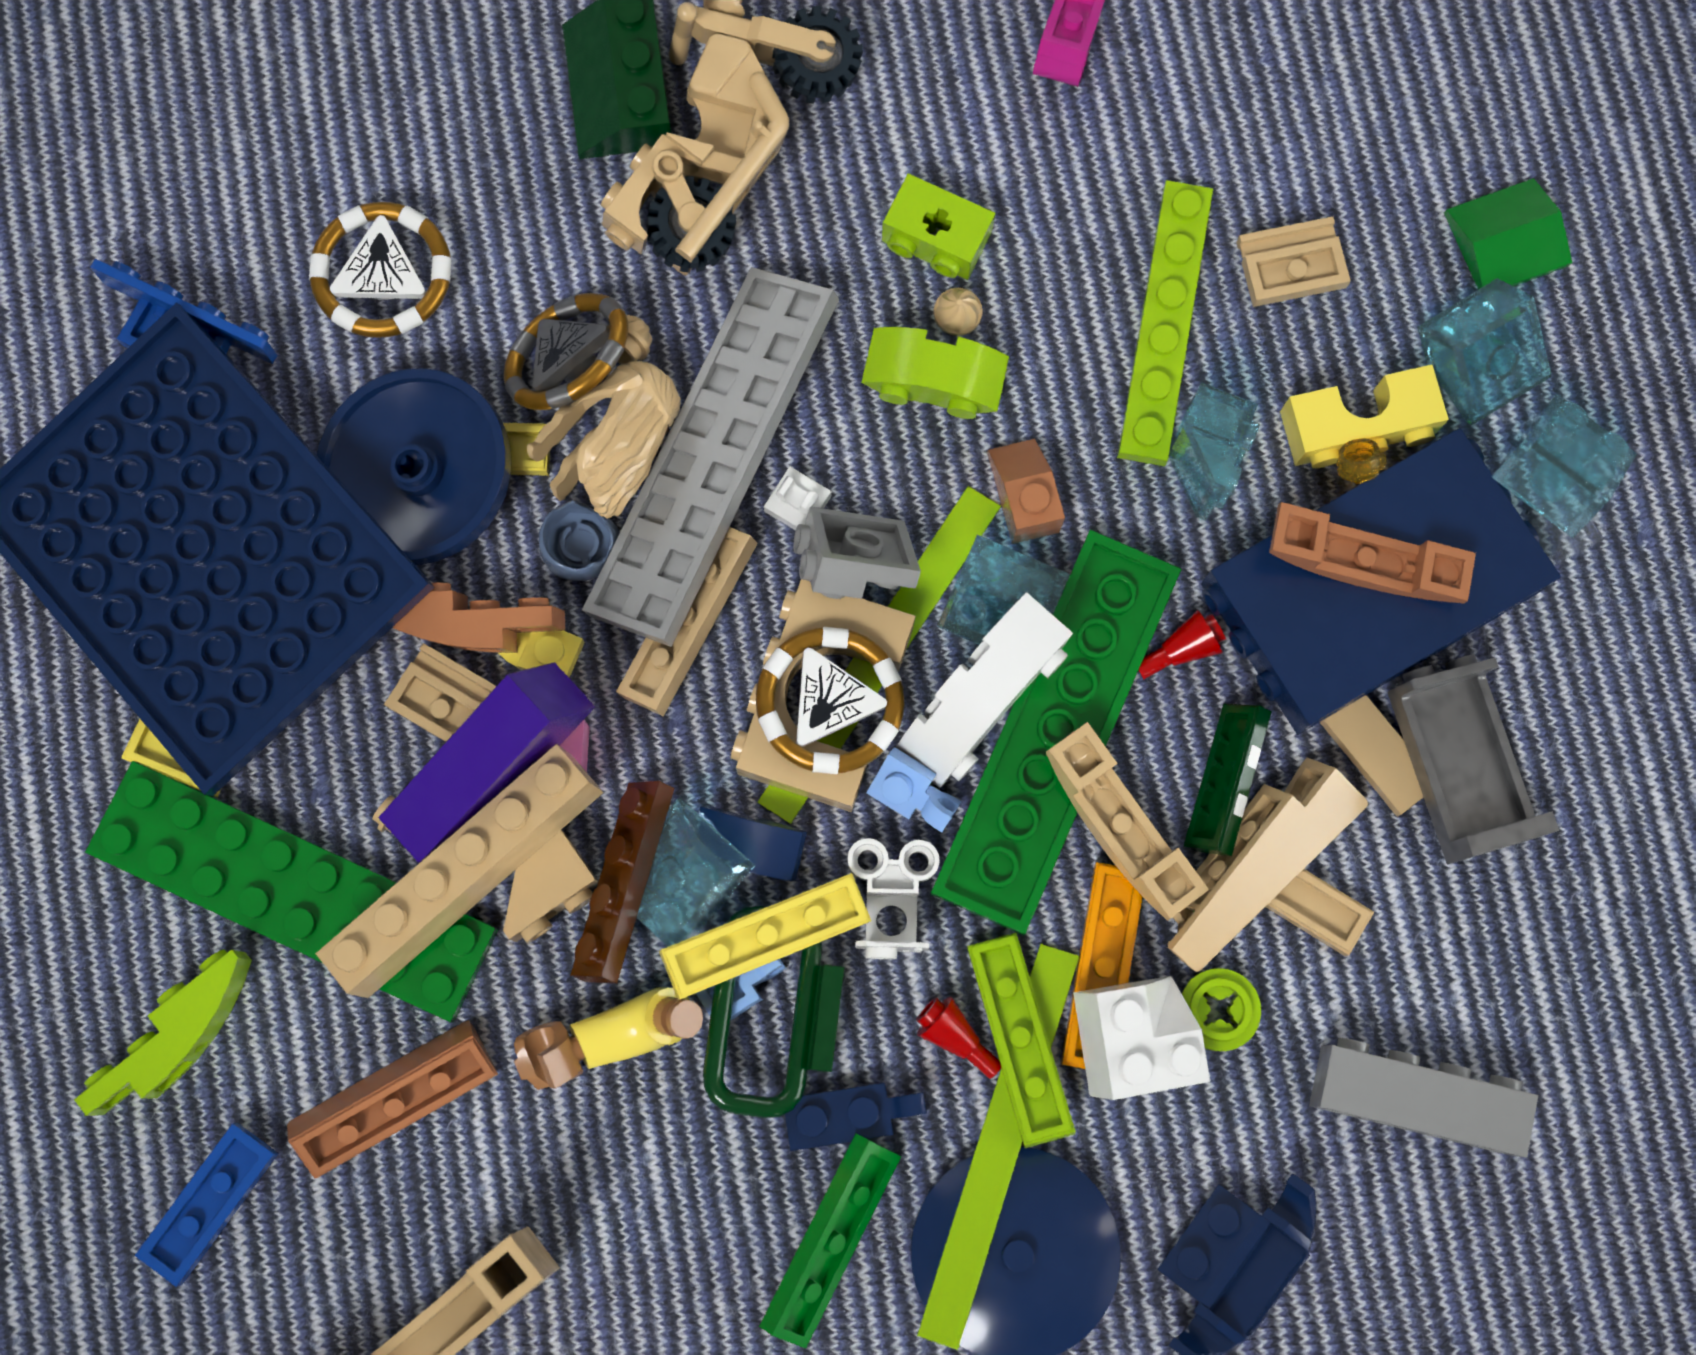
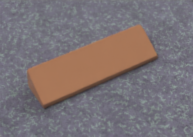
M469 1020L464 1021L292 1119L287 1124L288 1142L314 1179L498 1075L497 1069Z

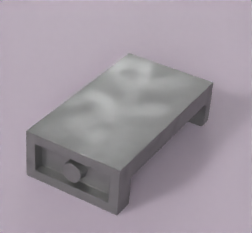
M1475 654L1446 663V671L1435 673L1433 666L1430 665L1403 674L1405 683L1387 693L1447 865L1559 831L1553 811L1535 816L1486 678L1488 672L1499 667L1496 658L1477 662Z

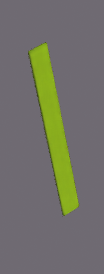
M969 486L918 560L921 573L916 589L901 586L888 605L890 608L916 616L907 648L1001 508L1000 505ZM854 657L845 672L878 693L882 684L873 665L870 662ZM859 721L816 741L841 749ZM768 785L757 803L791 824L808 797Z
M1040 944L1030 980L1050 1047H1052L1079 956ZM1002 1068L917 1334L918 1337L958 1350L1022 1144V1137Z

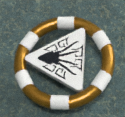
M373 202L358 205L338 215L323 230L310 255L309 280L316 302L332 322L352 334L374 338L391 337L404 334L422 325L435 313L449 288L452 259L442 233L427 216L402 204ZM387 220L399 222L421 235L426 241L432 254L431 284L427 292ZM370 221H374L332 285L329 286L330 256L336 244L346 233ZM335 297L421 300L415 306L393 316V318L376 320L361 317L341 305Z
M822 627L801 632L789 638L775 649L763 666L756 689V710L758 721L768 742L785 759L798 767L815 773L839 774L864 767L886 751L899 732L898 730L902 722L904 690L902 679L892 659L874 641L849 629ZM819 646L843 648L862 655L873 665L885 689L886 699L812 648ZM803 652L795 743L787 735L775 710V689L778 680L793 659ZM885 708L883 720H881L870 736L868 742L856 750L839 755L811 752L802 748Z

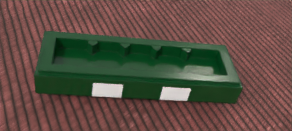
M1223 703L1184 847L1196 852L1232 856L1272 711L1259 705Z

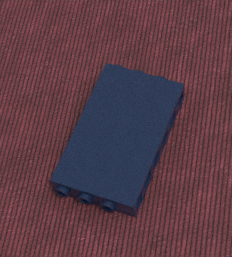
M1458 428L1315 511L1330 514L1329 522L1420 546L1429 540L1476 553L1467 602L1452 603L1400 596L1321 576L1292 565L1269 553L1272 535L1210 570L1201 585L1204 588L1202 596L1207 607L1215 616L1221 615L1231 631L1229 639L1235 651L1244 659L1248 657L1257 671L1256 681L1260 690L1268 700L1276 701L1296 734L1299 735L1544 591L1561 578V575L1540 546V539L1535 528L1528 521L1521 518L1511 503V494L1502 481L1495 479L1485 465L1484 456L1479 445L1474 440L1467 438L1463 430Z

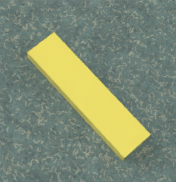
M851 873L661 949L659 953L677 999L681 1000L869 923L871 918Z

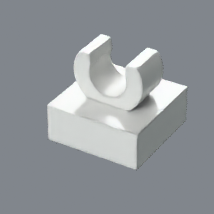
M789 466L764 505V512L796 530L798 524L805 525L809 508L817 507L824 509L832 493L829 489Z

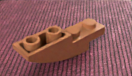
M436 582L432 583L435 588L392 627L427 641L463 650L488 653H517V633L565 631V611L549 605L548 598L538 597L518 599V607L500 608V601L496 600L470 601V610H468L467 595L451 590L450 583Z

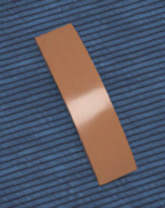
M1284 502L1278 504L1269 553L1307 571L1359 587L1425 600L1465 603L1468 601L1476 553L1429 540L1419 546L1329 522L1330 514Z

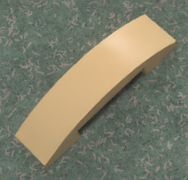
M1088 722L1046 751L1059 782L1092 835L1132 886L1166 920L1173 918L1209 890L1179 848L1174 850L1169 848L1112 769L1118 763Z

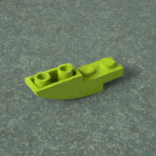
M223 949L214 953L199 966L202 972L187 985L180 982L172 986L157 999L160 1006L147 1016L159 1033L155 1034L154 1031H151L141 1036L127 1048L130 1056L116 1067L109 1064L99 1069L84 1082L88 1089L77 1096L74 1101L85 1116L105 1115L134 1091L137 1092L141 1099L159 1098L191 1068L217 1036L237 1001L252 961L246 952L232 949L227 953Z

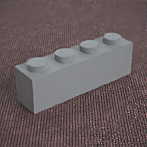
M1339 1037L1337 1046H1321L1309 1104L1310 1107L1509 1156L1527 1158L1538 1095L1521 1091L1522 1081L1491 1075L1490 1081L1487 1083L1471 1079L1472 1069L1443 1062H1440L1439 1070L1419 1066L1420 1056L1401 1051L1389 1050L1388 1058L1368 1054L1370 1044Z

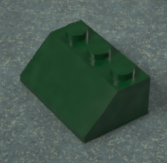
M596 0L563 23L579 160L635 153L645 143L653 147L662 134L666 135L667 132L672 134L654 0Z

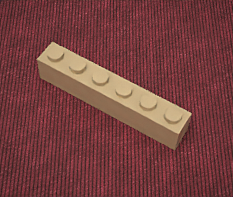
M558 744L554 745L321 948L316 955L347 994L369 998L604 792L569 752Z

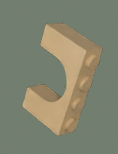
M801 579L797 592L788 590L779 615V618L786 620L780 639L772 636L766 650L763 665H765L775 649L789 638L807 630L833 627L855 631L874 641L892 659L899 672L914 628L916 616L865 599L846 596L841 599L829 598L821 593L813 592L811 582ZM821 646L812 648L822 656L846 655L869 662L862 655L850 649ZM803 652L793 659L778 680L775 689V710L787 735L795 743L797 726L788 713L786 700L789 686L794 676L802 668ZM756 683L747 707V712L754 714L748 732L742 730L738 732L730 759L738 761L736 765L737 774L852 812L868 764L846 773L827 774L805 770L785 759L768 742L758 721ZM818 741L802 747L811 752L839 755L848 753V751Z

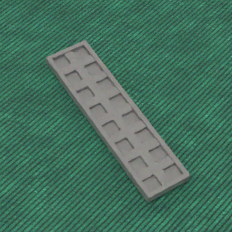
M750 268L582 608V611L588 616L672 647L836 308L839 298L833 289L757 268Z

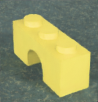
M1433 365L1385 375L1373 390L1378 414L1372 418H1361L1350 413L1342 403L1338 386L1290 396L1282 407L1280 414L1295 466L1311 463L1312 468H1322L1339 462L1342 455L1358 452L1360 458H1365L1387 451L1389 449L1388 445L1405 441L1407 447H1414L1434 440L1436 438L1435 434L1449 419Z

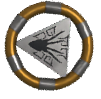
M597 293L576 294L558 301L540 313L520 332L510 348L505 362V389L514 402L533 410L556 409L577 401V399L595 388L613 370L624 352L628 336V320L625 310L612 297ZM597 311L610 323V329L605 324L563 320L583 312ZM536 345L532 387L536 391H532L522 380V369L524 362ZM563 380L567 382L563 385H560Z

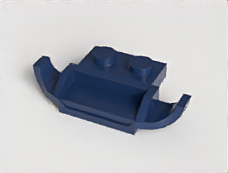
M1292 1173L1277 1203L1272 1210L1267 1208L1262 1216L1221 1185L1216 1187L1157 1269L1199 1302L1194 1310L1196 1313L1195 1317L1179 1336L1174 1337L1169 1344L1170 1348L1179 1355H1223L1252 1338L1310 1256L1309 1252L1315 1233L1316 1194L1313 1187Z

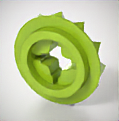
M1215 968L1203 971L1188 981L1182 995L1202 1029L1204 1047L1207 1050H1234L1247 1043L1253 1037L1261 1019V1003L1255 988L1244 976L1229 969ZM1203 994L1208 998L1212 997L1216 1001L1229 998L1232 994L1235 996L1230 1001V1005L1226 1010L1231 1017L1230 1020L1235 1024L1234 1027L1221 1019L1209 1022L1206 1026L1203 1024L1208 1019L1207 1015L1211 1011L1210 1006L1207 1004L1208 1000Z

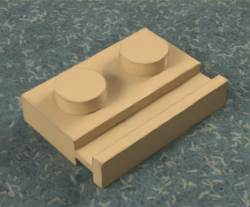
M1333 216L1239 235L1236 244L1242 255L1243 260L1241 263L1253 307L1347 288L1351 280L1339 236L1336 237L1333 225L1335 221Z
M423 643L414 662L409 664L384 705L432 735L447 742L496 686Z

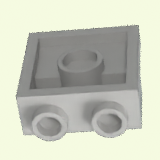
M810 507L805 525L798 524L796 528L793 550L795 554L802 555L799 568L800 579L809 580L813 592L821 593L833 599H841L845 596L862 599L867 582H873L880 587L889 589L897 588L898 586L916 589L921 570L905 521Z

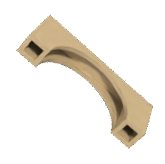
M529 1226L509 1235L466 1270V1274L449 1290L370 1355H456L560 1269V1267Z

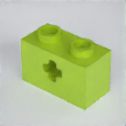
M907 173L883 221L882 241L887 243V247L895 254L905 258H912L913 256L930 263L937 273L945 277L956 278V276L969 280L993 231L996 213ZM936 227L943 229L939 230L936 235L930 234L935 231Z

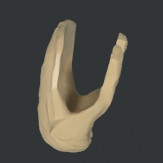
M632 361L617 366L604 382L577 399V401L560 407L552 420L543 426L535 441L527 444L529 457L536 462L543 460L551 448L566 436L569 430L581 420L591 406L602 399L612 398L607 412L598 427L588 432L579 445L564 458L557 476L551 481L550 488L553 495L559 501L565 500L579 480L580 483L584 484L595 512L605 518L618 517L628 501L635 496L643 481L648 477L655 455L662 444L664 436L669 432V427L672 426L674 419L677 417L681 405V400L673 380L657 366L649 362Z

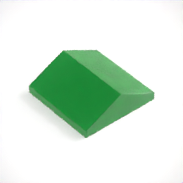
M1534 178L1449 208L1444 212L1482 298L1566 268L1573 263L1561 210Z

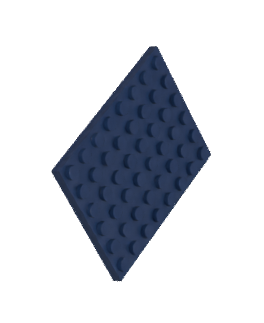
M177 302L0 468V554L204 795L214 796L435 588L202 326Z

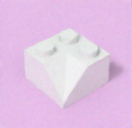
M1172 976L1073 993L1089 1095L1091 1097L1117 1100L1210 1082L1202 1029Z

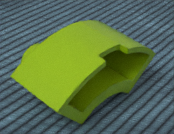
M909 327L874 328L861 383L879 392L881 400L898 405L907 404L908 401L928 403L946 408L950 415L962 419H974L978 413L998 411L1009 356L989 346L959 336L956 345L926 339L928 331L926 329Z

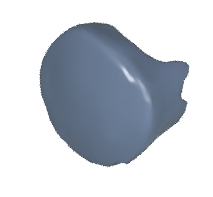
M572 500L561 507L553 509L545 517L539 531L540 555L548 569L559 578L569 581H587L599 576L620 531L610 518H605L595 512L594 507Z

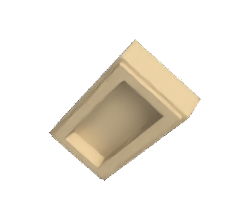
M1305 869L1266 906L1272 912L1344 956L1350 955L1374 914V911Z

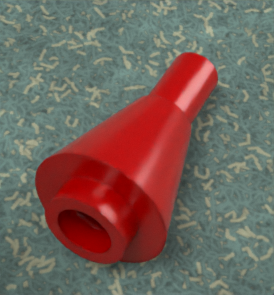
M1197 610L1161 644V648L1143 658L1138 671L1144 680L1171 664L1176 666L1221 654L1222 650L1219 643L1226 640V637L1213 614L1203 617L1200 611Z
M951 996L942 1002L936 997L923 1008L916 1019L921 1025L917 1036L962 1059H968L989 1079L993 1078L1000 1071L999 1059L980 1043L979 1037Z

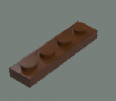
M661 781L628 783L626 792L619 803V815L612 838L605 849V862L598 885L590 899V911L585 928L575 948V961L570 976L584 982H618L675 788Z

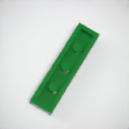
M857 1133L855 1134L759 1325L760 1328L774 1337L805 1349L807 1348L901 1159L900 1155Z

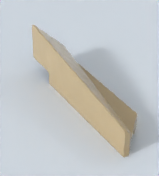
M1307 757L1285 791L1264 784L1244 810L1232 856L1210 853L1196 870L1209 890L1173 917L1178 923V933L1168 942V948L1189 968L1196 972L1200 971L1366 809L1368 805L1367 799L1337 768Z

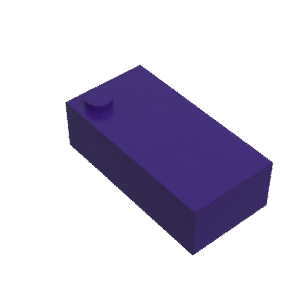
M555 662L507 674L378 818L415 860L420 863L554 745L558 744L560 746L590 714L595 706Z

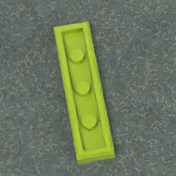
M1017 933L967 946L1024 1148L1075 1135L1076 1131Z

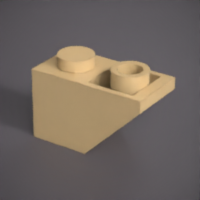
M562 830L515 870L503 929L509 940L518 942L524 938L526 943H530L550 930L552 924L549 920L565 908L571 914L590 902L593 894L591 890L597 887L598 880L567 834Z

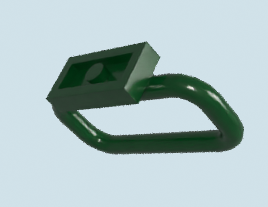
M746 907L735 912L726 923L766 907ZM822 942L805 948L801 952L786 1082L784 1089L776 1096L765 1097L735 1093L726 1087L724 1083V1068L736 977L714 986L703 1068V1083L710 1101L719 1109L736 1115L761 1118L780 1117L792 1111L802 1099L808 1071L832 1072L844 967L821 965Z

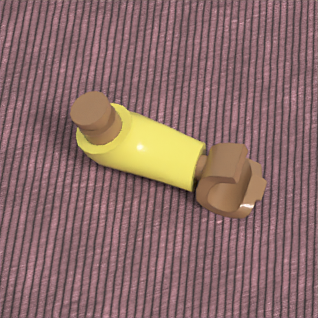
M653 988L604 1012L570 1024L571 1037H569L567 1029L561 1021L544 1023L516 1037L514 1042L517 1055L514 1063L521 1080H528L537 1090L547 1087L556 1089L569 1080L582 1075L581 1060H583L588 1069L658 1050L666 1045L677 1043L683 1038L694 1037L702 1026V1010L697 1003L689 1000L688 997L678 1000L673 988Z

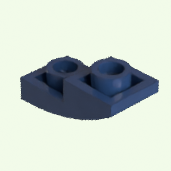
M701 806L690 856L738 870L792 882L796 881L807 832L764 818L752 819L717 807Z

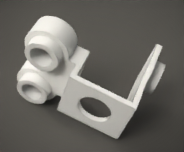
M861 839L850 848L847 858L849 870L856 878L867 881L866 908L871 921L866 923V941H856L855 947L865 949L867 959H897V952L921 953L922 950L929 949V943L916 942L919 882L932 878L940 862L938 851L931 843L925 840H914L907 843L902 848L898 860L888 859L886 848L875 839ZM871 852L877 857L878 863L875 868L864 870L859 866L858 857L862 853ZM915 853L925 855L928 860L927 868L920 872L911 869L908 862L910 856ZM887 906L900 908L906 916L905 929L895 936L885 935L877 927V915L881 909Z

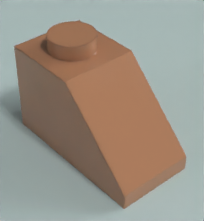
M1031 439L989 449L987 454L1011 543H1020L1059 533L1065 516L1053 472L1036 440Z

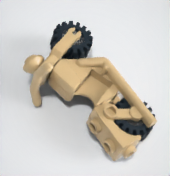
M703 0V8L695 6L691 2H683L679 5L669 50V60L675 65L685 63L692 36L700 43L706 44L691 77L686 96L688 103L695 106L699 112L701 131L695 140L667 132L666 135L662 134L653 147L647 143L641 147L629 166L634 171L624 186L617 181L607 192L600 204L605 209L602 225L607 229L605 231L606 236L613 243L627 251L632 247L642 255L648 239V243L652 242L653 253L658 258L661 255L665 258V265L670 268L673 266L685 276L688 275L692 268H696V272L704 271L709 264L713 267L720 261L722 255L725 256L735 233L736 214L733 213L776 157L789 129L787 112L760 63L773 66L774 73H780L781 75L780 85L783 89L789 85L792 88L790 95L798 99L800 94L807 96L806 103L814 104L816 98H821L823 104L830 102L833 95L837 98L842 96L846 88H850L860 68L863 44L857 43L860 37L857 28L852 31L849 29L851 20L848 17L844 16L841 21L835 18L837 10L829 8L828 13L823 14L821 13V6H813L810 13H806L805 8L797 11L794 19L790 16L783 22L765 16H755L751 20L743 18L745 15V10L741 5L743 0ZM711 181L722 184L723 186H717L716 189H713L709 186V184ZM651 194L655 199L651 201L646 233L641 226L639 212Z

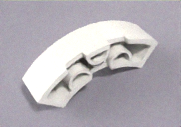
M1026 592L982 639L983 642L969 657L968 661L973 665L971 669L967 668L964 664L958 666L934 695L935 699L926 708L925 716L920 714L914 720L895 748L932 770L936 774L932 782L937 787L941 788L951 776L960 781L979 760L973 752L1006 711L1040 673L1049 678L1065 661L1068 654L1062 648L1073 632Z

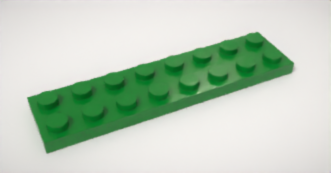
M1089 531L1053 613L1055 618L1073 632L1062 648L1068 654V657L1049 678L1040 673L1014 702L931 891V895L1023 936L1026 934L1077 815L1075 807L1051 766L1046 751L1087 722L1106 747L1181 572V568L1095 531Z
M134 761L131 762L85 853L321 963L322 961L316 953L397 883ZM464 914L379 990L448 1022L454 1023L499 929Z

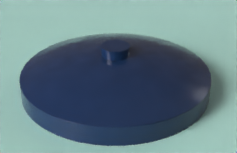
M416 368L391 372L357 389L339 406L331 417L317 450V456L415 565L433 563L448 558L475 541L488 528L501 508L511 476L512 456L510 442L504 424L496 410L474 387L464 380L432 369Z
M1023 1146L1020 1148L960 1342L961 1347L976 1355L1061 1354L1079 1343L1096 1327L1112 1301L1121 1265V1248L1116 1222L1110 1207L1096 1185L1083 1172L1066 1160L1039 1149L1024 1148ZM974 1154L956 1163L935 1182L928 1191L916 1215L911 1237L910 1258L914 1282L925 1308Z

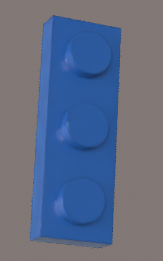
M232 1123L134 1256L175 1287L183 1285L279 1153L239 1123Z

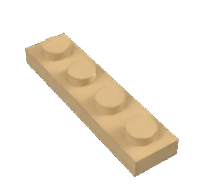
M729 527L672 647L645 638L616 691L620 696L664 717L758 544L751 535Z

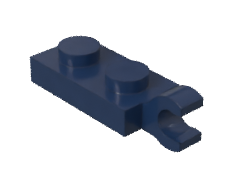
M884 1082L803 1095L795 1108L785 1114L790 1151L852 1142L856 1133L867 1139L893 1135L891 1119L927 1114L924 1093L888 1098Z

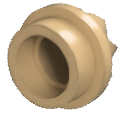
M952 288L943 292L936 300L934 318L937 325L944 332L954 336L966 335L975 330L982 318V305L979 298L970 290Z
M627 315L628 336L624 352L618 360L620 364L644 360L650 352L652 336L649 332V326L644 320L636 316Z

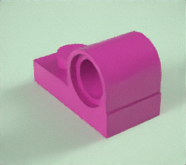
M1105 0L1054 1L1041 37L1033 69L1034 75L1079 87Z

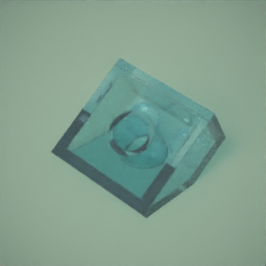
M1498 278L1417 326L1427 365H1433L1437 381L1465 421L1471 425H1474L1552 377L1534 297Z
M678 798L668 809L637 919L668 947L694 937L755 865L685 801Z

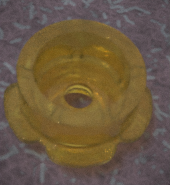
M1366 438L1354 439L1344 444L1339 450V458L1337 460L1339 468L1337 472L1346 481L1362 484L1376 478L1379 475V470L1386 467L1387 459L1385 454L1380 452L1379 446L1375 441Z

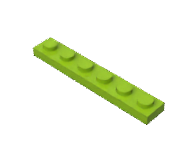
M1168 180L1164 184L1117 458L1165 466L1168 462L1213 188Z

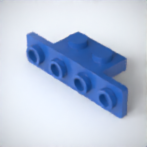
M94 259L90 266L91 270L106 286L138 300L117 337L120 344L126 348H129L177 302L202 326L225 353L233 345L270 364H273L278 356L268 343V334L250 323L242 322L240 327L225 320L226 315L208 303L200 301L196 307L182 300L184 296L179 291L163 282L157 281L152 286L139 280L141 275L121 262L114 261L110 266Z

